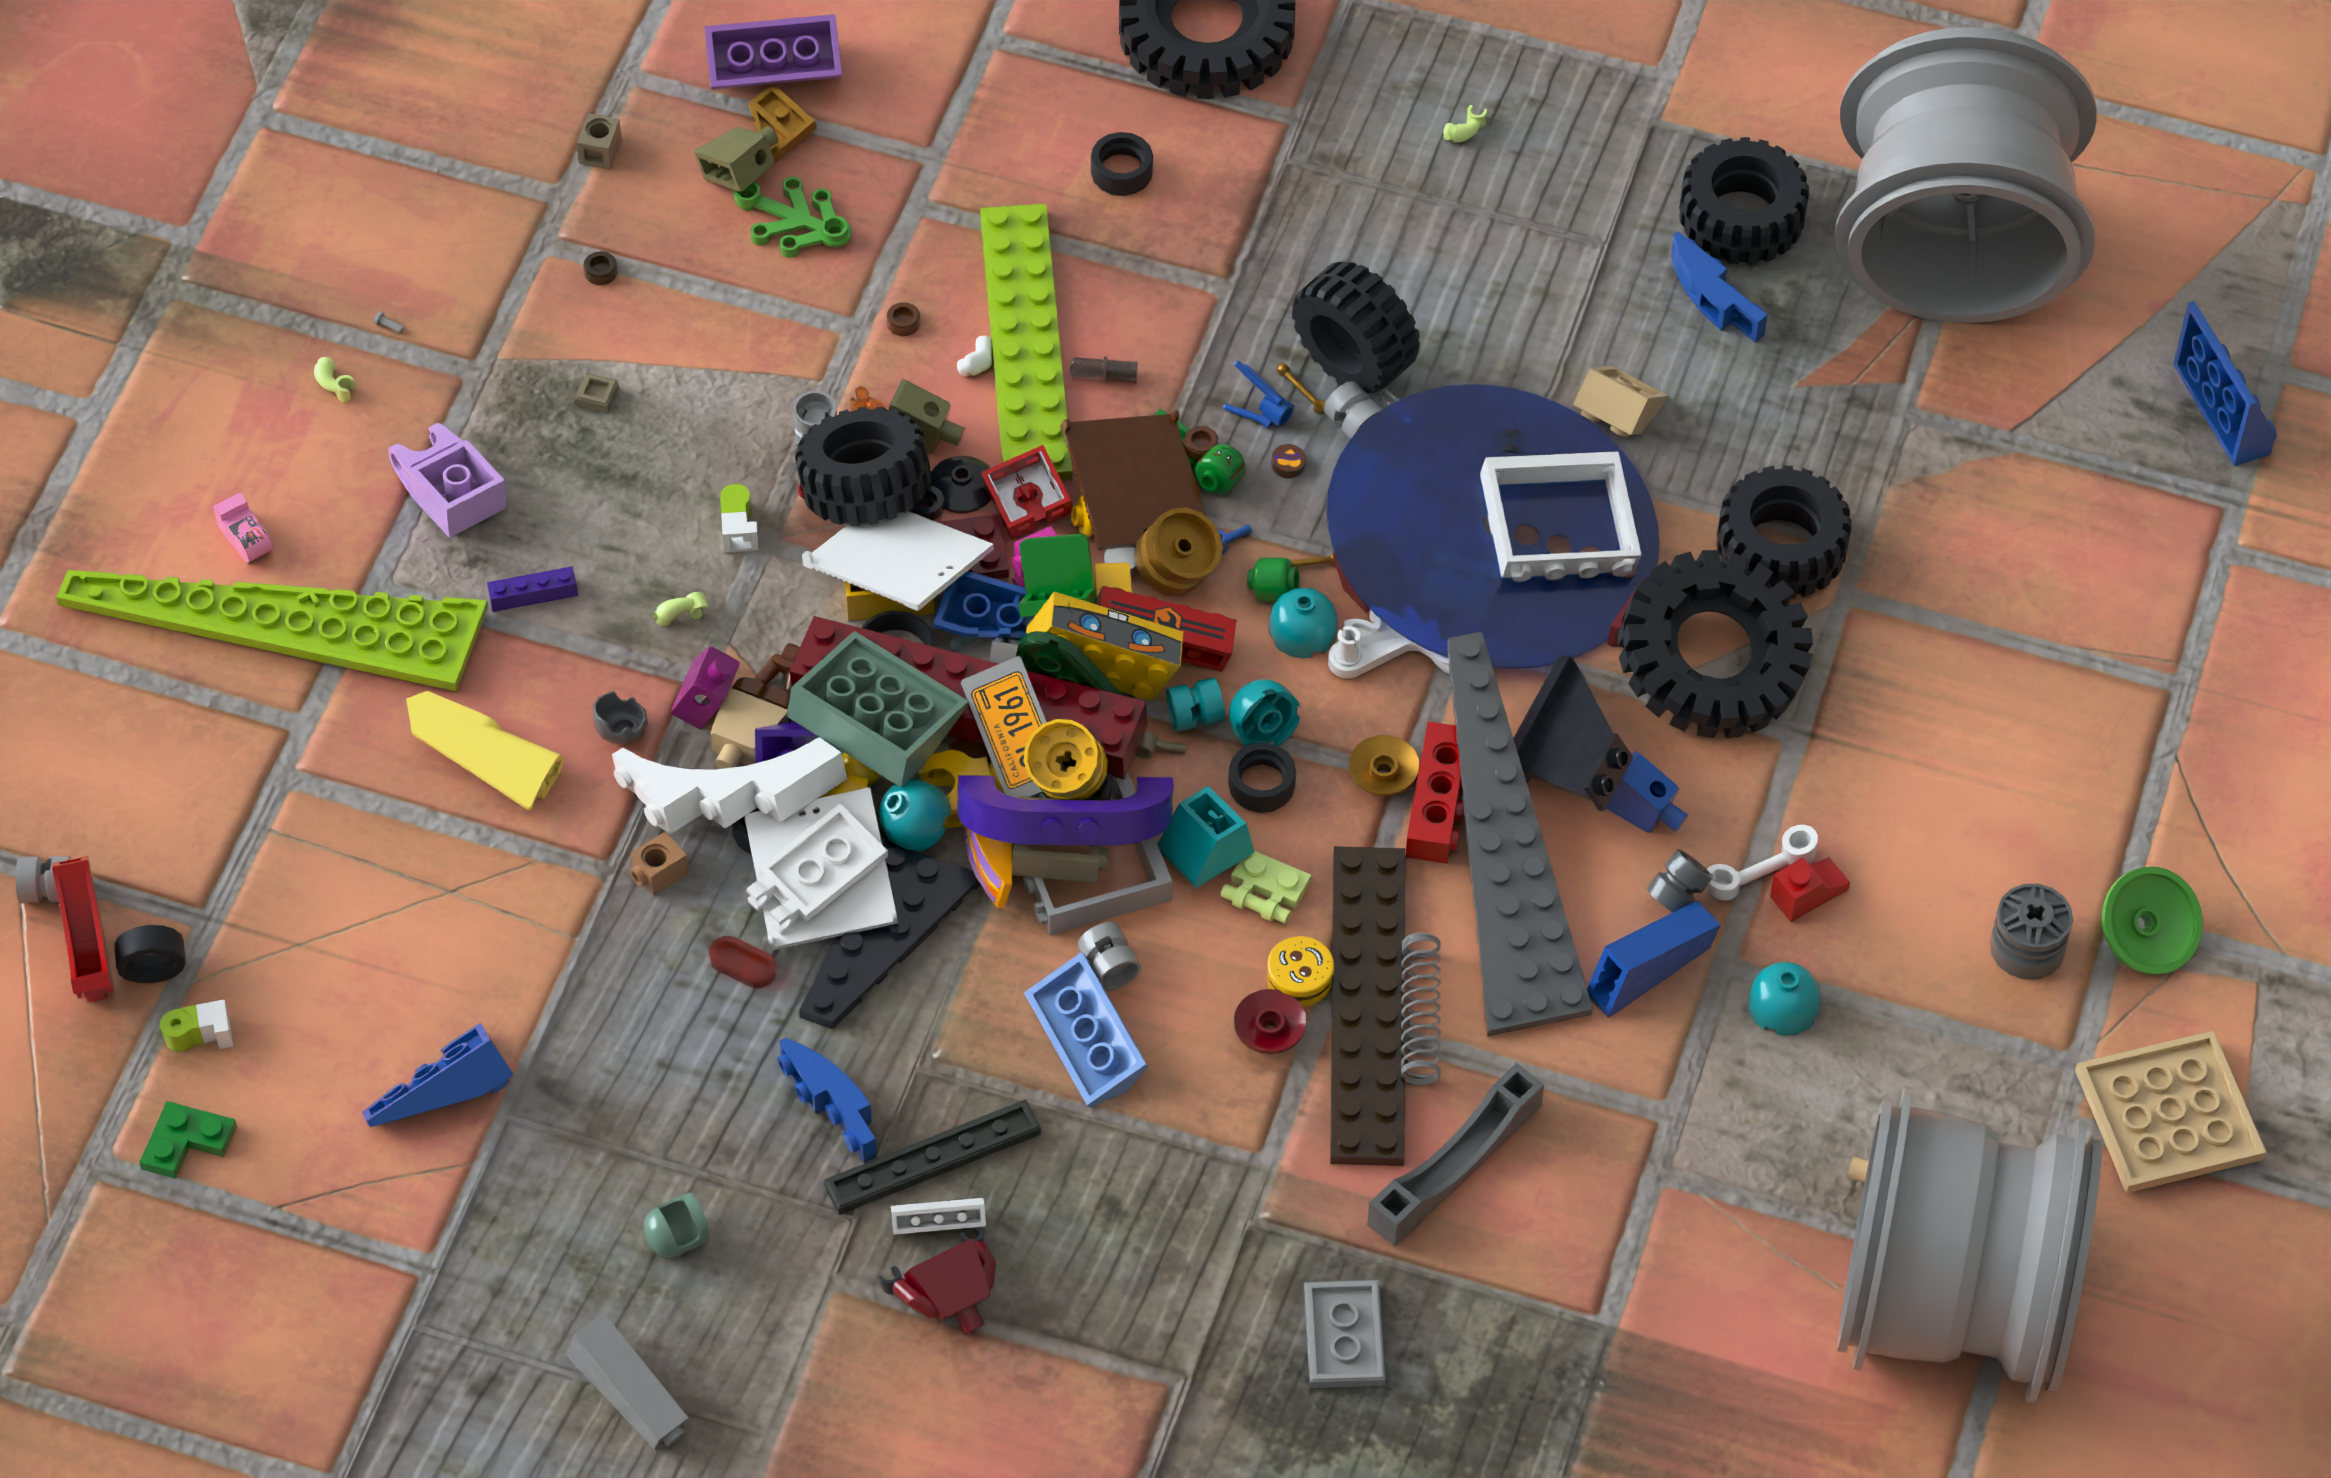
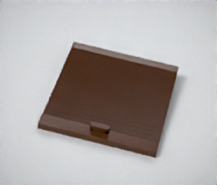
M1178 410L1172 411L1171 414L1077 422L1064 419L1060 425L1062 435L1065 436L1064 441L1066 442L1074 471L1076 472L1075 477H1077V483H1079V489L1085 502L1086 513H1088V519H1090V525H1092L1098 550L1136 547L1137 541L1142 534L1163 513L1173 508L1187 507L1199 511L1206 516L1177 424L1179 420Z

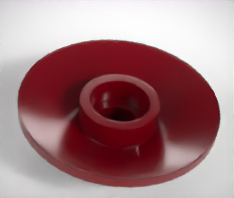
M1275 989L1259 990L1246 996L1237 1006L1234 1014V1029L1241 1042L1250 1049L1266 1054L1281 1053L1291 1049L1302 1039L1306 1030V1014L1300 1002L1293 996ZM1268 1025H1271V1026H1274L1275 1029L1268 1030V1029H1265L1264 1027H1265V1026H1268Z

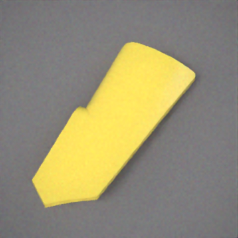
M429 691L406 699L412 735L527 810L532 809L537 797L545 798L561 772L564 762L563 755L501 730L497 722L487 715Z

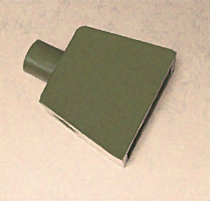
M766 126L759 132L736 127L694 150V154L704 179L741 192L774 165L775 160L770 148L778 143V136L769 126Z
M905 379L901 380L888 411L893 409L900 411L904 416L908 415L921 427L928 454L935 452L940 440L958 446L965 431V427L948 421L951 404L948 401Z

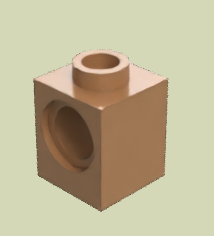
M666 831L631 852L632 868L630 869V874L639 887L645 886L653 896L688 875L687 855ZM661 864V866L653 867L652 865Z

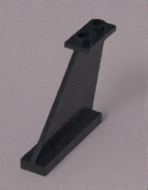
M1559 655L1513 738L1526 783H1529L1531 778L1537 779L1591 800L1599 811H1604L1633 756L1619 735L1613 733L1586 682L1585 676L1571 655Z

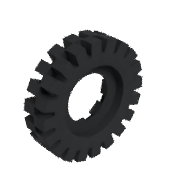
M1119 0V35L1124 55H1130V64L1139 74L1147 70V81L1160 88L1170 79V93L1185 97L1192 84L1197 85L1196 99H1213V86L1215 85L1220 86L1224 98L1239 95L1240 81L1249 90L1264 83V73L1273 77L1282 68V59L1287 60L1292 50V40H1294L1295 0H1232L1236 1L1242 10V23L1239 29L1230 37L1211 43L1191 40L1183 36L1175 28L1171 14L1179 0Z
M1702 550L1697 561L1694 560L1691 551L1676 555L1671 565L1664 561L1652 569L1648 578L1644 577L1621 620L1623 623L1618 632V647H1622L1623 650L1619 660L1623 673L1633 672L1628 683L1637 698L1646 693L1651 696L1645 707L1658 718L1666 710L1673 713L1674 715L1669 725L1684 732L1690 722L1697 724V736L1714 738L1719 728H1723L1726 738L1743 736L1748 726L1753 733L1767 727L1772 717L1777 720L1787 710L1810 668L1813 654L1808 652L1813 645L1811 628H1802L1808 618L1802 603L1790 605L1789 601L1794 594L1793 590L1784 580L1775 586L1770 585L1768 581L1773 571L1758 563L1753 572L1745 570L1748 557L1730 553L1726 563L1720 562L1719 550ZM1702 612H1717L1727 615L1738 622L1746 631L1751 642L1752 653L1746 668L1737 675L1728 678L1705 676L1693 670L1683 659L1678 647L1679 629L1688 618Z

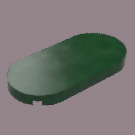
M1042 631L1029 632L1021 637L1017 646L1016 657H1021L1026 671L1123 696L1091 660L1069 640L1056 634Z

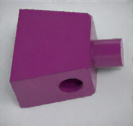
M709 646L692 661L670 714L701 730L724 702L739 668V661L714 647ZM696 695L706 696L701 703L695 699Z

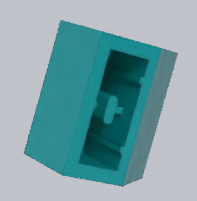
M1209 786L1178 804L1172 815L1170 826L1163 832L1157 844L1161 854L1195 888H1198L1255 853L1247 823Z

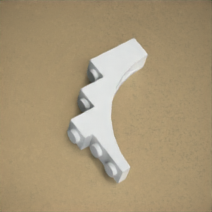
M820 737L797 750L771 760L743 767L717 770L684 769L665 766L643 759L625 748L612 754L615 765L613 773L618 784L634 792L646 805L644 813L648 821L653 826L658 825L669 834L677 831L702 814L707 819H713L724 828H727L756 808L782 822L847 780L842 753Z

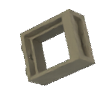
M1018 796L1019 799H1027V800H1060V799H1049V798H1037V797ZM1014 844L1012 875L1097 883L1098 870L1106 869L1108 848H1103L1101 845H1092L1091 855L1028 849L1029 845Z

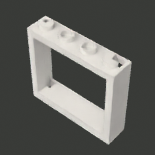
M1619 452L1485 458L1479 478L1501 581L1513 580L1523 582L1528 579L1544 578L1558 580L1563 577L1588 579L1603 575L1623 577L1635 573L1641 558V551ZM1604 482L1619 551L1513 556L1499 487Z

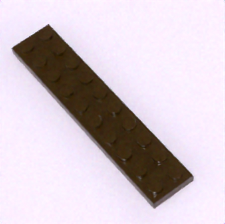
M1334 846L1332 935L1334 975L1332 978L1330 1164L1404 1166L1405 1077L1401 1076V1060L1405 1054H1401V1048L1405 1042L1401 1041V1035L1405 1029H1401V1023L1405 1017L1401 1016V1010L1405 1005L1401 1003V998L1405 992L1401 991V986L1405 980L1401 979V975L1405 968L1401 966L1405 955L1401 954V944L1405 938V848Z

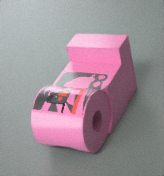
M241 492L213 506L217 527L245 562L248 563L273 550L267 532L249 509L248 502Z

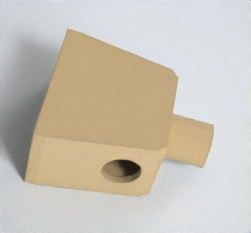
M730 687L724 702L718 710L711 730L712 750L719 754L714 762L715 766L718 769L734 768L739 762L745 765L755 764V728L789 722L787 717L788 710Z

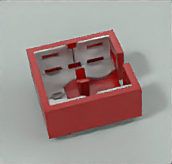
M1044 445L981 472L983 484L1011 540L1037 529L1036 523L1043 519L1050 523L1071 513L1072 501ZM1037 491L1038 496L1034 497V492ZM1023 498L1024 502L1020 503L1018 499Z

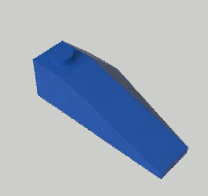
M967 571L946 588L933 622V628L964 637L1021 638L1026 634L1027 626L1032 621L1031 616L1020 617L1018 603L1025 597L1026 590L1021 586Z
M479 1023L441 1049L444 1056L439 1061L428 1065L424 1063L417 1068L410 1084L407 1086L405 1083L396 1085L362 1113L370 1127L483 1096L489 1091L491 1093L498 1092L509 1083L508 1079L514 1074L483 1025Z

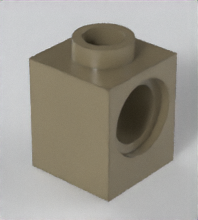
M587 114L577 140L579 164L611 170L622 141L620 119L607 115Z

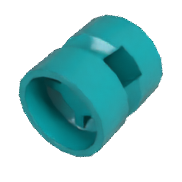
M1214 677L1195 681L1192 688H1189L1186 684L1166 688L1167 709L1176 733L1194 729L1198 722L1208 726L1225 721L1223 698L1218 682Z

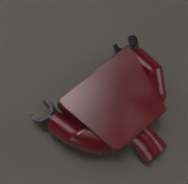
M976 1228L975 1239L967 1238L965 1233L962 1232L960 1244L910 1268L904 1274L906 1279L902 1278L899 1268L893 1266L891 1267V1272L894 1279L885 1280L880 1275L879 1280L885 1293L894 1294L908 1307L928 1319H936L937 1322L942 1323L956 1316L965 1335L985 1325L976 1305L990 1297V1291L994 1287L996 1260L987 1244L983 1242V1230Z

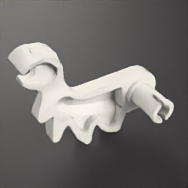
M1372 606L1370 608L1371 622L1356 618L1344 621L1343 631L1340 629L1338 632V642L1329 651L1328 666L1336 676L1351 679L1405 652L1419 651L1430 657L1440 670L1450 674L1447 642L1441 639L1437 622L1431 619L1425 625H1422L1421 620L1411 606L1405 607V620L1400 619L1387 610Z

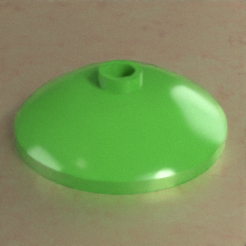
M2142 867L2127 872L2111 886L2103 904L2102 928L2111 951L2124 965L2139 973L2158 975L2180 968L2193 956L2201 940L2203 917L2199 901L2192 888L2184 879L2164 868ZM2139 917L2144 921L2143 929L2138 925Z

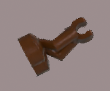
M788 643L782 654H774L754 679L741 677L736 680L732 688L788 710L792 688L789 671L800 647ZM780 672L786 674L785 689L769 687L767 689L766 685Z

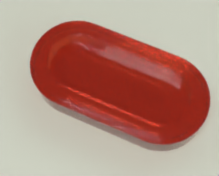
M722 936L714 940L709 947L711 966L718 972L749 987H766L776 977L774 958L770 954L732 936Z

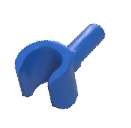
M1250 525L1226 534L1222 530L1217 529L1223 545L1222 555L1227 552L1229 543L1252 532Z

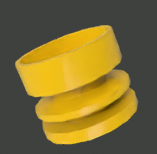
M1055 719L1042 724L1031 734L1024 752V764L1029 777L1047 796L1053 799H1088L1100 789L1107 776L1108 760L1104 748L1083 725L1073 720ZM1072 758L1076 765L1075 767H1068L1066 772L1061 764L1062 762H1069Z

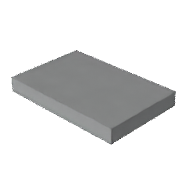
M1379 1280L1304 1282L1310 1388L1385 1386Z

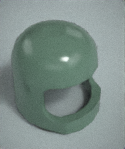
M692 1193L683 1194L654 1208L644 1219L643 1228L646 1240L651 1249L662 1258L672 1259L709 1241V1228L705 1215Z

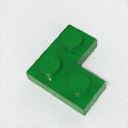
M166 1101L139 1161L141 1169L176 1179L189 1148L224 1157L237 1128L236 1120Z

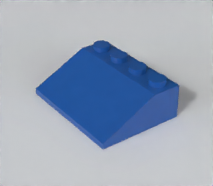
M2195 301L2189 302L2173 366L2234 466L2271 455L2274 440L2277 437L2273 422L2266 419L2261 410L2259 399L2249 391L2243 373L2235 368L2227 347L2220 343Z

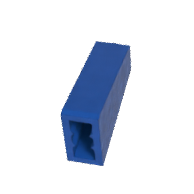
M1695 901L1606 945L1587 987L1590 999L1607 1017L1614 1015L1710 949L1721 924L1698 901Z

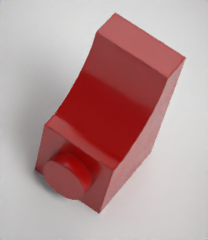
M1830 857L1810 864L1804 858H1801L1774 873L1770 897L1790 922H1793L1849 890L1850 881Z

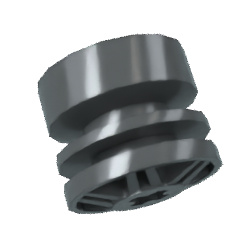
M2022 884L2010 889L2001 898L1990 939L1991 955L2001 969L2009 975L2021 979H2040L2052 974L2061 965L2073 923L2072 909L2065 897L2048 886Z

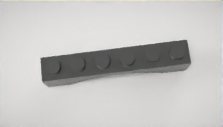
M1516 1063L1490 1088L1467 1121L1434 1155L1416 1169L1394 1179L1369 1202L1367 1225L1396 1247L1542 1107L1544 1084Z

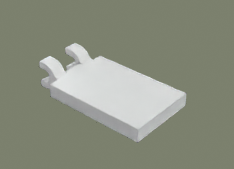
M840 803L759 867V875L762 878L746 889L750 895L748 902L758 911L773 895L782 905L770 912V916L774 919L771 925L782 935L792 926L799 915L807 922L885 860L888 857V850Z

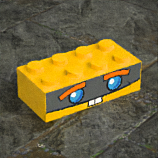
M1053 592L1027 626L1026 633L1034 631L1049 632L1069 640L1091 660L1119 691L1131 694L1139 699L1153 701L1181 666L1183 631L1061 593Z

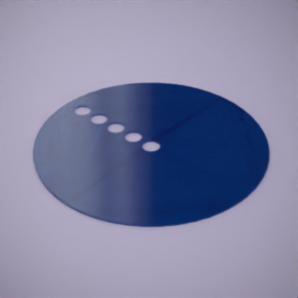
M1480 384L1450 385L1419 392L1389 405L1362 425L1349 440L1336 463L1328 489L1326 509L1329 536L1338 564L1349 584L1370 610L1390 628L1417 645L1447 658L1448 638L1477 632L1483 633L1493 668L1520 669L1555 664L1559 655H1571L1572 658L1585 654L1608 640L1611 623L1644 577L1648 578L1652 569L1658 563L1659 531L1654 505L1645 483L1626 454L1609 436L1578 413L1555 401L1514 388ZM1505 428L1519 430V436L1512 437L1506 435ZM1503 445L1517 446L1518 453L1503 451ZM1619 452L1641 551L1636 574L1625 578L1616 577L1612 572L1599 573L1595 577L1588 579L1581 578L1579 574H1568L1558 580H1548L1545 576H1532L1523 582L1513 581L1512 577L1502 578L1493 534L1487 533L1481 526L1482 518L1488 515L1480 476L1485 458ZM1605 480L1498 485L1513 556L1552 554L1547 548V541L1553 536L1566 538L1571 544L1570 553H1579L1585 547H1595L1600 551L1621 550ZM1521 525L1531 526L1537 531L1539 539L1533 545H1523L1515 539L1514 530Z

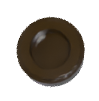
M594 252L584 260V275L590 283L605 285L616 278L618 273L617 261L610 253Z

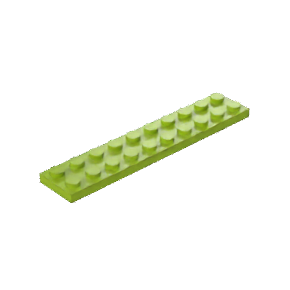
M1046 204L980 208L1002 463L1044 445L1060 479H1072V461L1064 441L1065 436L1062 435L1060 428L1063 420L1067 419Z

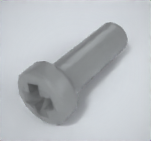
M379 311L374 318L375 324L379 325L381 323L399 334L404 331V326L385 317L383 312Z

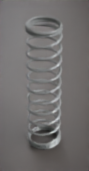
M1428 933L1410 934L1402 940L1401 954L1405 955L1401 966L1405 968L1401 975V979L1405 980L1401 986V991L1405 992L1401 998V1003L1405 1005L1401 1010V1016L1405 1017L1401 1023V1029H1405L1406 1022L1413 1025L1409 1029H1405L1401 1035V1041L1405 1042L1406 1034L1414 1038L1405 1042L1401 1048L1402 1055L1405 1054L1406 1047L1413 1050V1052L1405 1054L1401 1060V1076L1405 1077V1081L1415 1085L1431 1084L1437 1081L1441 1074L1440 1067L1435 1064L1441 1057L1435 1052L1441 1043L1434 1039L1441 1032L1435 1027L1441 1020L1435 1014L1441 1008L1435 1002L1441 995L1435 989L1441 983L1435 977L1441 970L1436 965L1441 958L1437 953L1440 950L1441 942L1437 937ZM1426 940L1437 944L1432 950L1414 951L1407 948L1409 944L1417 941ZM1432 955L1437 956V960L1433 962H1416L1408 958L1410 956L1423 958ZM1406 960L1413 963L1409 967H1405ZM1416 966H1433L1437 969V972L1431 975H1419L1410 972L1409 969ZM1407 972L1408 974L1412 975L1413 977H1411V978H1409L1408 980H1406V979H1405V973ZM1417 978H1432L1437 981V984L1432 987H1417L1408 982ZM1408 985L1409 987L1414 989H1411L1406 993L1405 986ZM1418 990H1430L1436 992L1437 997L1421 1000L1410 997L1408 994ZM1407 997L1413 1000V1002L1406 1005L1405 998ZM1416 1003H1432L1437 1006V1009L1431 1012H1418L1408 1007ZM1407 1009L1409 1012L1414 1014H1411L1410 1016L1406 1017L1405 1010ZM1418 1015H1430L1436 1017L1437 1022L1433 1024H1416L1408 1019ZM1416 1028H1432L1437 1031V1034L1431 1037H1419L1408 1032ZM1418 1040H1430L1436 1042L1437 1047L1432 1049H1416L1408 1044ZM1417 1053H1432L1437 1056V1059L1431 1062L1426 1060L1415 1061L1408 1057ZM1412 1067H1428L1436 1072L1422 1075L1410 1072L1407 1069ZM1405 1071H1406L1407 1073H1409L1410 1075H1413V1076H1415V1077H1421V1078H1424V1079H1418V1078L1409 1077V1076H1407V1075L1405 1074Z

